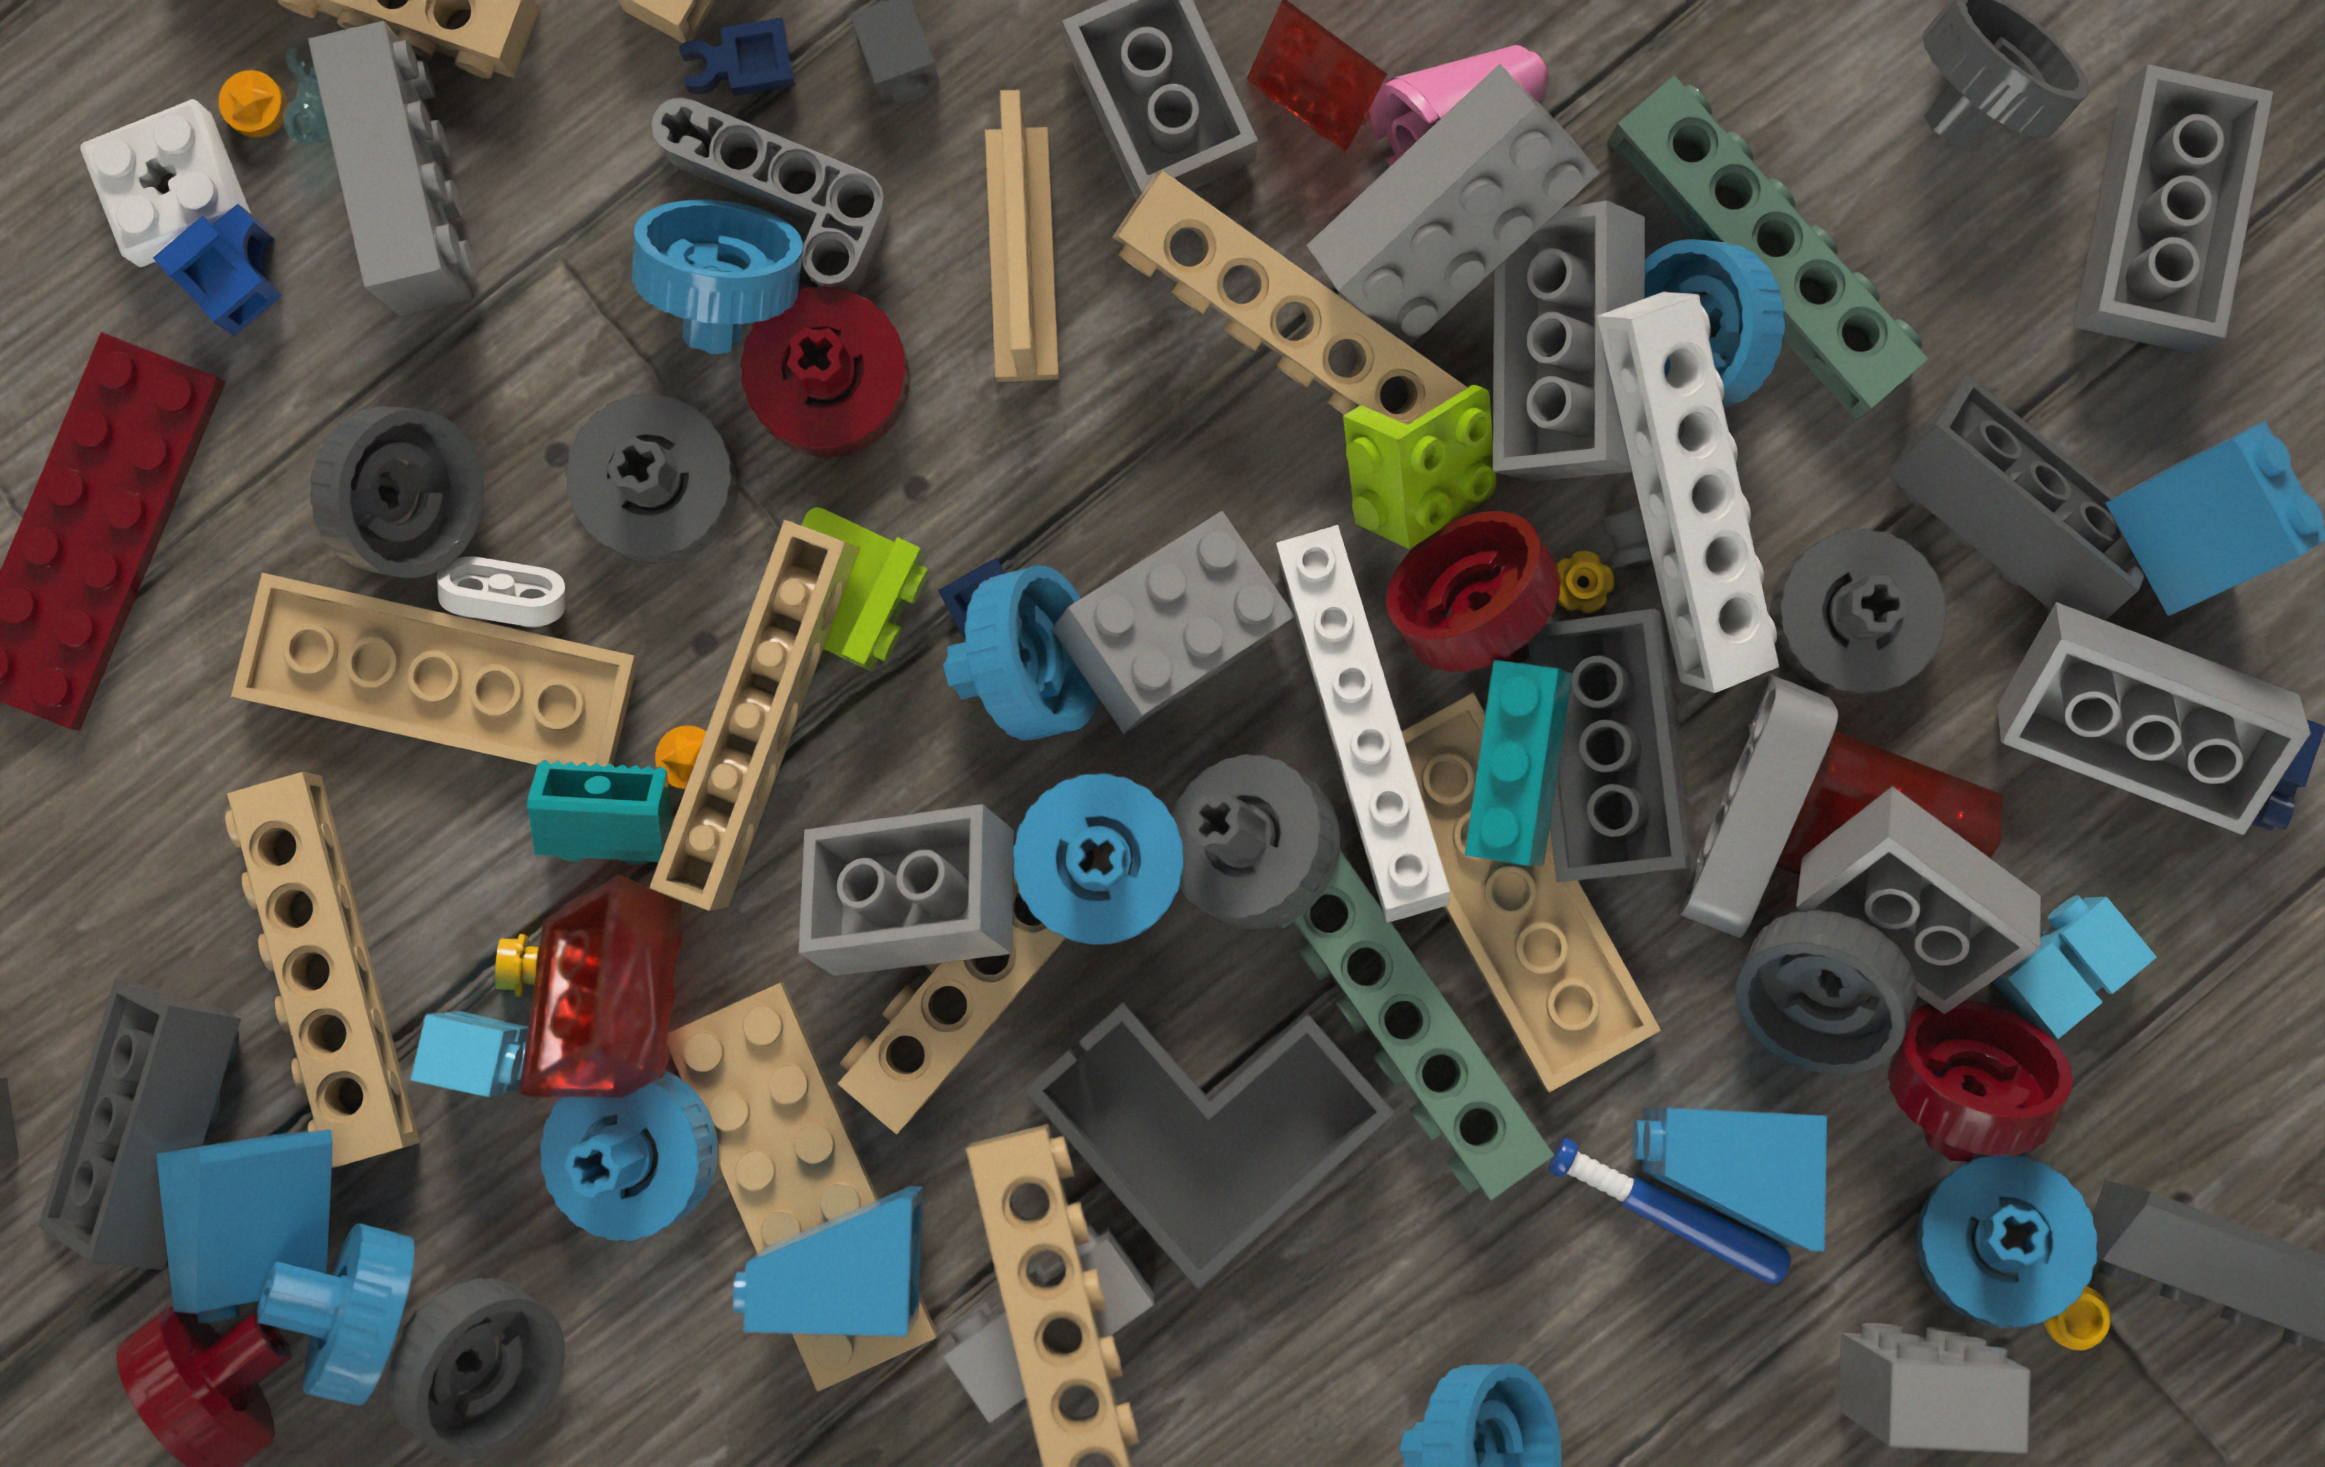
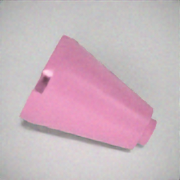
M1514 45L1386 80L1371 92L1369 113L1376 140L1378 141L1387 136L1395 152V155L1386 159L1388 164L1391 166L1499 63L1541 104L1546 97L1549 80L1548 71L1543 60L1535 52L1528 51L1522 46Z

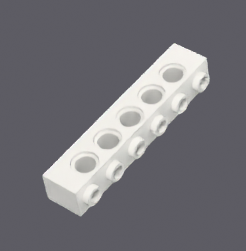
M1662 292L1598 315L1597 319L1681 683L1717 693L1779 667L1775 649L1777 632L1774 622L1767 612L1762 589L1764 571L1760 560L1755 555L1749 529L1751 520L1750 507L1741 492L1735 464L1738 457L1737 446L1734 438L1728 431L1722 404L1724 386L1719 373L1714 367L1708 339L1711 330L1709 317L1701 306L1699 295ZM1669 356L1670 370L1665 378L1664 365ZM1683 420L1684 431L1682 437L1679 440L1678 429L1681 421ZM1697 482V494L1692 501V491ZM1711 544L1710 556L1706 561V552ZM1724 605L1723 616L1719 621L1720 611Z
M1336 525L1277 542L1280 569L1386 923L1447 906L1450 900V889L1339 527Z

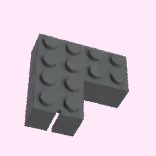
M1123 1001L1080 1039V1045L1086 1050L1083 1055L1079 1057L1070 1048L1024 1090L1198 1290L1396 1114L1314 1020L1304 1012L1208 1097Z

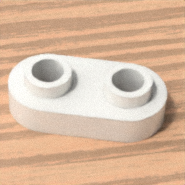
M470 556L456 558L437 573L439 603L447 611L461 617L516 624L526 628H540L559 619L566 608L564 580L559 574L546 568Z

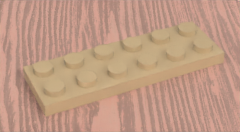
M261 573L231 697L538 765V763L547 760L550 764L559 760L563 765L572 761L576 766L585 762L588 766L598 763L604 767L608 764L614 765L639 658L630 654Z
M1473 692L1402 731V736L1450 889L1449 905L1444 906V909L1541 1085L1549 1093L1660 1032L1661 1029L1579 881H1556L1550 829L1544 866H1527L1465 856L1486 716Z
M784 982L663 1035L681 1079L699 1095L712 1117L718 1140V1165L757 1254L770 1245L879 1200ZM919 1294V1318L908 1336L792 1333L815 1388L819 1392L935 1339L938 1333L921 1294Z

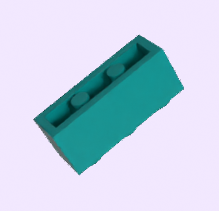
M1494 660L1465 856L1527 866H1544L1572 673L1557 668Z

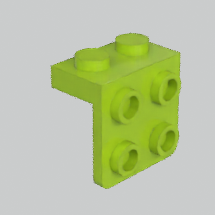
M1471 385L1408 425L1363 405L1343 416L1346 456L1349 465L1353 500L1352 510L1356 525L1407 549H1411L1442 529L1445 524L1456 520L1490 498L1496 488V472H1493V432L1490 394L1487 389L1478 385Z
M812 508L807 512L801 526L860 547L823 649L873 672L878 659L886 662L898 641L902 627L896 625V622L906 601L914 604L925 585L929 569L923 566L927 558L920 547L897 537L895 542L823 508Z

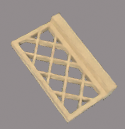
M1020 90L1000 91L1002 129L985 130L995 378L997 382L1059 379L1048 127L1026 128Z

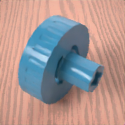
M706 199L672 202L649 210L635 224L632 284H634L636 292L649 304L656 306L664 312L683 318L682 338L689 348L701 349L710 354L731 352L735 344L741 342L742 324L768 320L771 317L784 313L785 310L790 309L794 305V301L798 298L803 243L799 233L785 220L753 206L730 201Z
M1686 239L1675 241L1659 248L1645 260V298L1662 292L1697 295L1699 293H1708L1700 297V302L1710 321L1711 330L1708 339L1714 367L1719 373L1724 386L1723 408L1731 407L1735 403H1741L1746 400L1754 391L1756 392L1763 385V381L1770 375L1782 348L1781 343L1785 331L1784 302L1781 299V290L1772 275V271L1754 252L1748 251L1737 244ZM1669 356L1664 365L1665 378L1670 370ZM1726 356L1728 360H1722L1721 357Z
M1044 565L1032 566L983 581L979 584L978 589L974 591L971 596V602L968 604L965 622L966 642L947 647L948 655L943 667L948 686L958 693L961 700L979 696L995 723L1005 730L1008 735L1019 740L1040 739L1074 731L1085 726L1092 718L1099 698L1051 629L1064 611L1081 599L1075 588L1058 571Z
M1112 774L1079 775L1077 778L1066 779L1058 783L1051 790H1047L1034 805H1031L1025 814L1026 817L1018 828L1016 844L1013 848L1014 876L1019 886L1020 895L1029 906V910L1051 931L1069 940L1085 944L1117 943L1131 939L1149 929L1165 914L1172 904L1180 886L1183 873L1182 838L1180 837L1178 826L1168 812L1167 807L1144 786H1140L1128 778L1112 776ZM1108 842L1114 846L1115 851L1109 857L1111 864L1102 872L1097 869L1091 870L1087 874L1083 872L1081 865L1087 859L1086 854L1095 846L1102 847ZM1130 848H1131L1133 863H1132V866H1131L1130 873L1128 874V871H1129V868H1130V865H1131V855H1130ZM1082 888L1088 889V890H1091V891H1094V892H1099V891H1109V892L1093 893V892H1089V891L1083 890Z
M625 1065L580 1081L578 1085L567 1090L564 1096L556 1102L543 1128L544 1133L540 1144L542 1161L540 1163L547 1189L556 1201L555 1204L576 1226L582 1227L594 1236L605 1237L607 1240H638L644 1236L649 1237L682 1220L702 1202L712 1185L716 1173L718 1140L712 1117L706 1105L686 1082L661 1068L648 1065ZM647 1128L655 1140L658 1160L651 1177L643 1183H639L646 1178L652 1168L653 1151L651 1142L644 1134ZM624 1188H628L629 1195L626 1197L624 1193Z
M2019 1155L1981 1157L1960 1166L1937 1184L1926 1199L1920 1212L1916 1230L1919 1263L1924 1276L1936 1295L1959 1315L1978 1324L1994 1328L2009 1329L2045 1322L2051 1317L2058 1316L2067 1310V1307L2077 1301L2082 1295L2085 1286L2089 1284L2093 1275L2092 1270L2097 1260L2096 1243L2098 1240L2097 1231L2093 1224V1216L2083 1201L2084 1198L2080 1192L2069 1183L2066 1177L2052 1170L2050 1166ZM1977 1221H1979V1223L1975 1231V1247L1978 1251L1980 1258L1990 1268L1995 1269L1999 1272L2016 1273L2018 1282L2016 1281L2015 1275H2001L1996 1272H1993L1987 1269L1978 1260L1972 1245V1233ZM2020 1225L2025 1230L2027 1237L2020 1242V1248L2015 1247L2006 1250L2000 1242V1239L2007 1233L2006 1227L2012 1229Z
M359 1223L354 1225L344 1240L330 1275L280 1262L274 1263L261 1293L257 1309V1322L311 1335L303 1373V1389L305 1394L356 1406L363 1405L370 1397L387 1362L405 1307L414 1262V1241L411 1236Z
M1517 1364L1462 1365L1459 1368L1450 1370L1439 1381L1435 1391L1432 1393L1425 1412L1424 1421L1416 1422L1410 1430H1404L1399 1450L1405 1467H1561L1562 1462L1559 1427L1551 1400L1537 1377L1528 1369Z

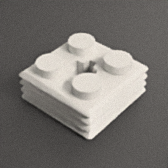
M197 100L186 101L86 141L80 146L81 153L121 255L138 267L156 262L153 257L202 216L214 224L237 204L250 213L212 114L199 104ZM171 173L175 177L168 180L170 191L162 194L157 190V187L161 183V179Z

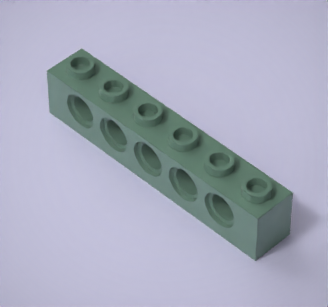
M1673 75L1617 123L1607 142L1694 239L1740 245L1746 250L1754 252L1764 264H1767L1779 285L1781 299L1784 302V341L1850 415L1857 420L1928 360V357L1920 350L1922 342L1919 336L1906 322L1900 319L1894 321L1878 303L1880 300L1879 293L1864 275L1858 272L1852 274L1836 256L1838 250L1832 238L1819 226H1809L1794 209L1796 204L1790 191L1777 179L1770 178L1768 180L1752 162L1754 159L1753 153L1747 143L1738 134L1732 131L1728 133L1724 131L1710 115L1712 109L1705 96L1692 85L1684 86ZM1687 140L1693 143L1700 152L1701 161L1690 163L1681 160L1674 152L1673 142ZM1727 186L1734 189L1741 197L1742 208L1731 210L1723 207L1715 196V188ZM1771 233L1775 235L1783 245V256L1772 257L1765 254L1758 245L1757 234ZM1810 279L1817 282L1825 293L1824 304L1808 302L1800 292V280ZM1843 326H1853L1862 331L1867 341L1865 352L1854 351L1844 343L1842 338Z
M1339 850L1336 869L1322 895L1333 896L1342 903L1345 910V918L1342 925L1331 933L1318 930L1311 922L1309 908L1294 920L1280 926L1283 929L1291 923L1296 926L1307 942L1305 946L1298 950L1304 961L1320 982L1330 975L1344 995L1335 1004L1357 1035L1367 1028L1381 1048L1372 1057L1394 1088L1405 1082L1419 1103L1410 1108V1112L1431 1141L1442 1135L1456 1156L1446 1163L1466 1192L1471 1194L1479 1188L1482 1194L1491 1201L1555 1155L1391 922L1386 923L1383 910L1341 850ZM1366 947L1376 952L1382 965L1381 973L1373 983L1358 985L1348 974L1347 962L1354 951ZM1398 1001L1411 1003L1418 1013L1416 1029L1409 1036L1403 1038L1393 1037L1387 1031L1384 1022L1386 1011L1392 1004ZM1444 1054L1454 1064V1079L1445 1089L1438 1091L1430 1090L1422 1079L1423 1066L1430 1057ZM1483 1108L1492 1119L1490 1134L1479 1143L1465 1142L1459 1129L1463 1115L1471 1109Z

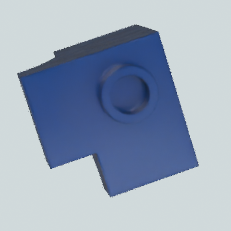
M239 204L235 205L214 224L205 217H200L153 257L166 274L192 297L215 324L234 336L283 296L266 276L263 265L265 251L274 237L257 218Z

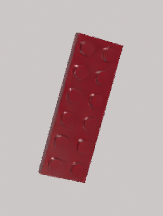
M103 332L100 333L0 570V702L66 728L81 730L226 383L224 380Z

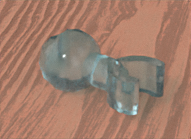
M289 48L286 55V63L297 80V96L285 107L282 116L284 129L289 137L300 144L313 145L322 143L330 134L315 68L312 67L310 75L307 76L303 70L304 61L295 48Z

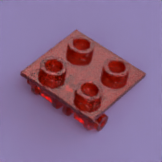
M1282 0L1247 80L1261 89L1268 98L1277 101L1310 125L1318 135L1329 139L1343 151L1347 152L1361 125L1365 126L1370 121L1369 110L1388 74L1288 0Z

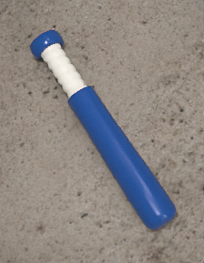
M1563 1138L1557 1145L1553 1153L1555 1156L1550 1159L1548 1171L1551 1174L1561 1178L1566 1174L1577 1177L1578 1180L1596 1187L1599 1191L1616 1197L1620 1201V1206L1656 1223L1766 1283L1777 1284L1788 1273L1791 1265V1255L1784 1247L1673 1195L1636 1175L1629 1178L1624 1174H1620L1615 1169H1610L1605 1164H1600L1595 1159H1590L1585 1154H1580L1578 1144L1571 1139Z

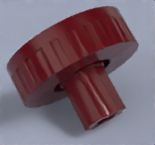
M828 286L803 288L799 291L798 298L790 309L768 320L754 322L752 330L744 342V351L740 363V368L742 369L741 382L750 408L773 437L788 448L799 453L814 457L833 458L860 452L880 440L893 427L904 408L909 391L910 372L908 358L902 341L888 316L882 310H879L872 301L857 295L853 291ZM818 352L820 356L828 357L831 365L828 369L821 371L815 365L811 366L808 359L812 354ZM859 357L863 358L856 361L858 375L854 387L847 394V396L841 398L836 402L823 404L810 400L809 404L806 405L809 397L818 400L835 399L836 397L845 393L846 390L852 384L854 379V359Z
M1480 512L1445 524L1442 529L1417 544L1405 556L1393 574L1387 591L1386 606L1391 621L1410 649L1422 663H1426L1430 668L1444 670L1445 672H1466L1487 666L1493 669L1494 660L1521 664L1529 657L1528 642L1544 627L1545 622L1556 608L1555 605L1561 592V575L1558 572L1555 561L1528 521L1509 512ZM1451 607V616L1447 617V613Z
M1971 1000L1963 1001L1946 1014H1943L1931 1004L1922 1006L1912 1013L1903 1041L1889 1063L1887 1076L1890 1083L1889 1088L1891 1094L1896 1099V1103L1908 1115L1909 1119L1924 1129L1923 1133L1928 1147L1939 1151L1949 1161L1971 1162L1975 1153L1987 1154L1989 1156H2014L2033 1151L2039 1145L2044 1144L2055 1129L2070 1095L2073 1083L2072 1071L2067 1058L2059 1046L2045 1032L2013 1012L1991 1004ZM1945 1067H1952L1946 1070L1943 1077L1934 1075L1935 1072L1941 1069L1944 1070Z
M169 1307L123 1340L117 1348L116 1362L118 1373L132 1405L157 1440L186 1467H242L273 1442L275 1437L274 1419L270 1406L258 1383L289 1361L292 1356L290 1346L278 1328L258 1323V1316L253 1313L225 1335L221 1336L208 1323H198V1317L194 1313L174 1312L173 1307Z

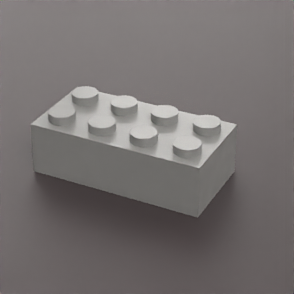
M385 21L308 38L364 288L399 316L472 300L469 279L477 277V269L468 242L466 240L460 241L455 219L463 217V208L454 181H446L441 159L449 157V147L440 121H432L427 99L434 98L436 91L428 64L425 60L418 61L410 42L407 39L401 41Z
M1499 63L1308 243L1307 247L1342 295L1373 321L1411 346L1471 290L1477 287L1483 279L1518 247L1525 243L1530 236L1565 204L1573 199L1600 172L1558 122Z
M2149 64L2121 87L2073 328L2198 354L2225 339L2273 91Z
M1609 201L1561 208L1530 236L1525 243L1494 269L1493 472L1531 482L1632 472L1597 316L1645 299L1644 216Z
M2057 602L1997 704L2001 743L2241 835L2246 833L2310 735L2299 694Z

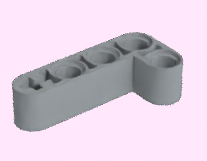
M673 98L658 107L653 114L651 123L652 133L671 164L683 171L811 223V229L803 245L802 264L814 287L828 286L847 289L853 292L858 290L883 237L890 216L882 187L876 178L865 171L691 99ZM691 126H693L702 140L683 136L678 144L673 136L677 131L687 133ZM703 142L710 145L709 152ZM749 147L758 151L756 160L748 168L736 170L728 167L729 158L736 150ZM807 171L816 175L814 185L805 193L793 194L785 190L786 182L796 172ZM865 195L875 200L873 208L864 217L855 219L847 217L842 213L845 203L853 196ZM830 252H843L850 257L847 267L838 275L827 276L818 272L820 260Z
M1767 674L1754 696L1747 718V728L1750 736L1697 856V868H1692L1684 887L1678 907L1679 915L1738 938L1744 935L1753 919L1832 739L1837 724L1838 710L1829 696L1771 674Z

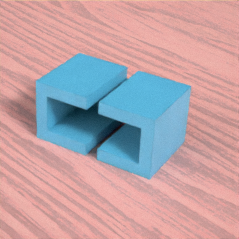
M2076 895L2063 902L2047 917L2052 925L2042 933L2040 948L1992 981L2021 1017L2036 1025L2052 1039L2062 1037L2103 1003L2096 995L2099 989L2103 987L2108 994L2115 993L2157 958L2108 897H2085L2082 900L2079 895Z
M461 1011L425 1015L411 1080L486 1097L519 1090L521 1080L529 1081L537 1059L538 1046L536 1043L530 1042L533 1027Z

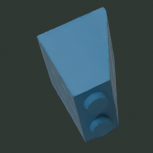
M2265 421L2161 471L2105 503L2168 616L2296 559L2325 541L2322 511L2317 502L2304 492L2290 467L2291 461L2287 448L2279 438L2272 435Z
M1643 1108V1120H1635L1632 1129V1154L1634 1159L1642 1160V1173L1780 1244L1811 1251H1825L1827 1116Z
M331 1129L283 1133L156 1153L174 1312L197 1313L198 1323L215 1322L240 1316L239 1304L260 1301L269 1272L275 1262L327 1274L333 1148Z
M907 1187L770 1245L746 1263L745 1272L736 1273L733 1291L734 1313H744L743 1332L908 1336L919 1318L923 1187Z

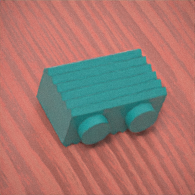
M544 760L537 765L527 799L534 855L558 856L566 861H579L584 858L622 860L631 865H641L649 861L659 862L673 825L667 770L662 766L655 770L650 766L640 769L637 765L628 769L624 764L616 768L612 764L602 767L595 763L592 766H588L585 762L576 766L572 761L563 765L559 760L552 764Z

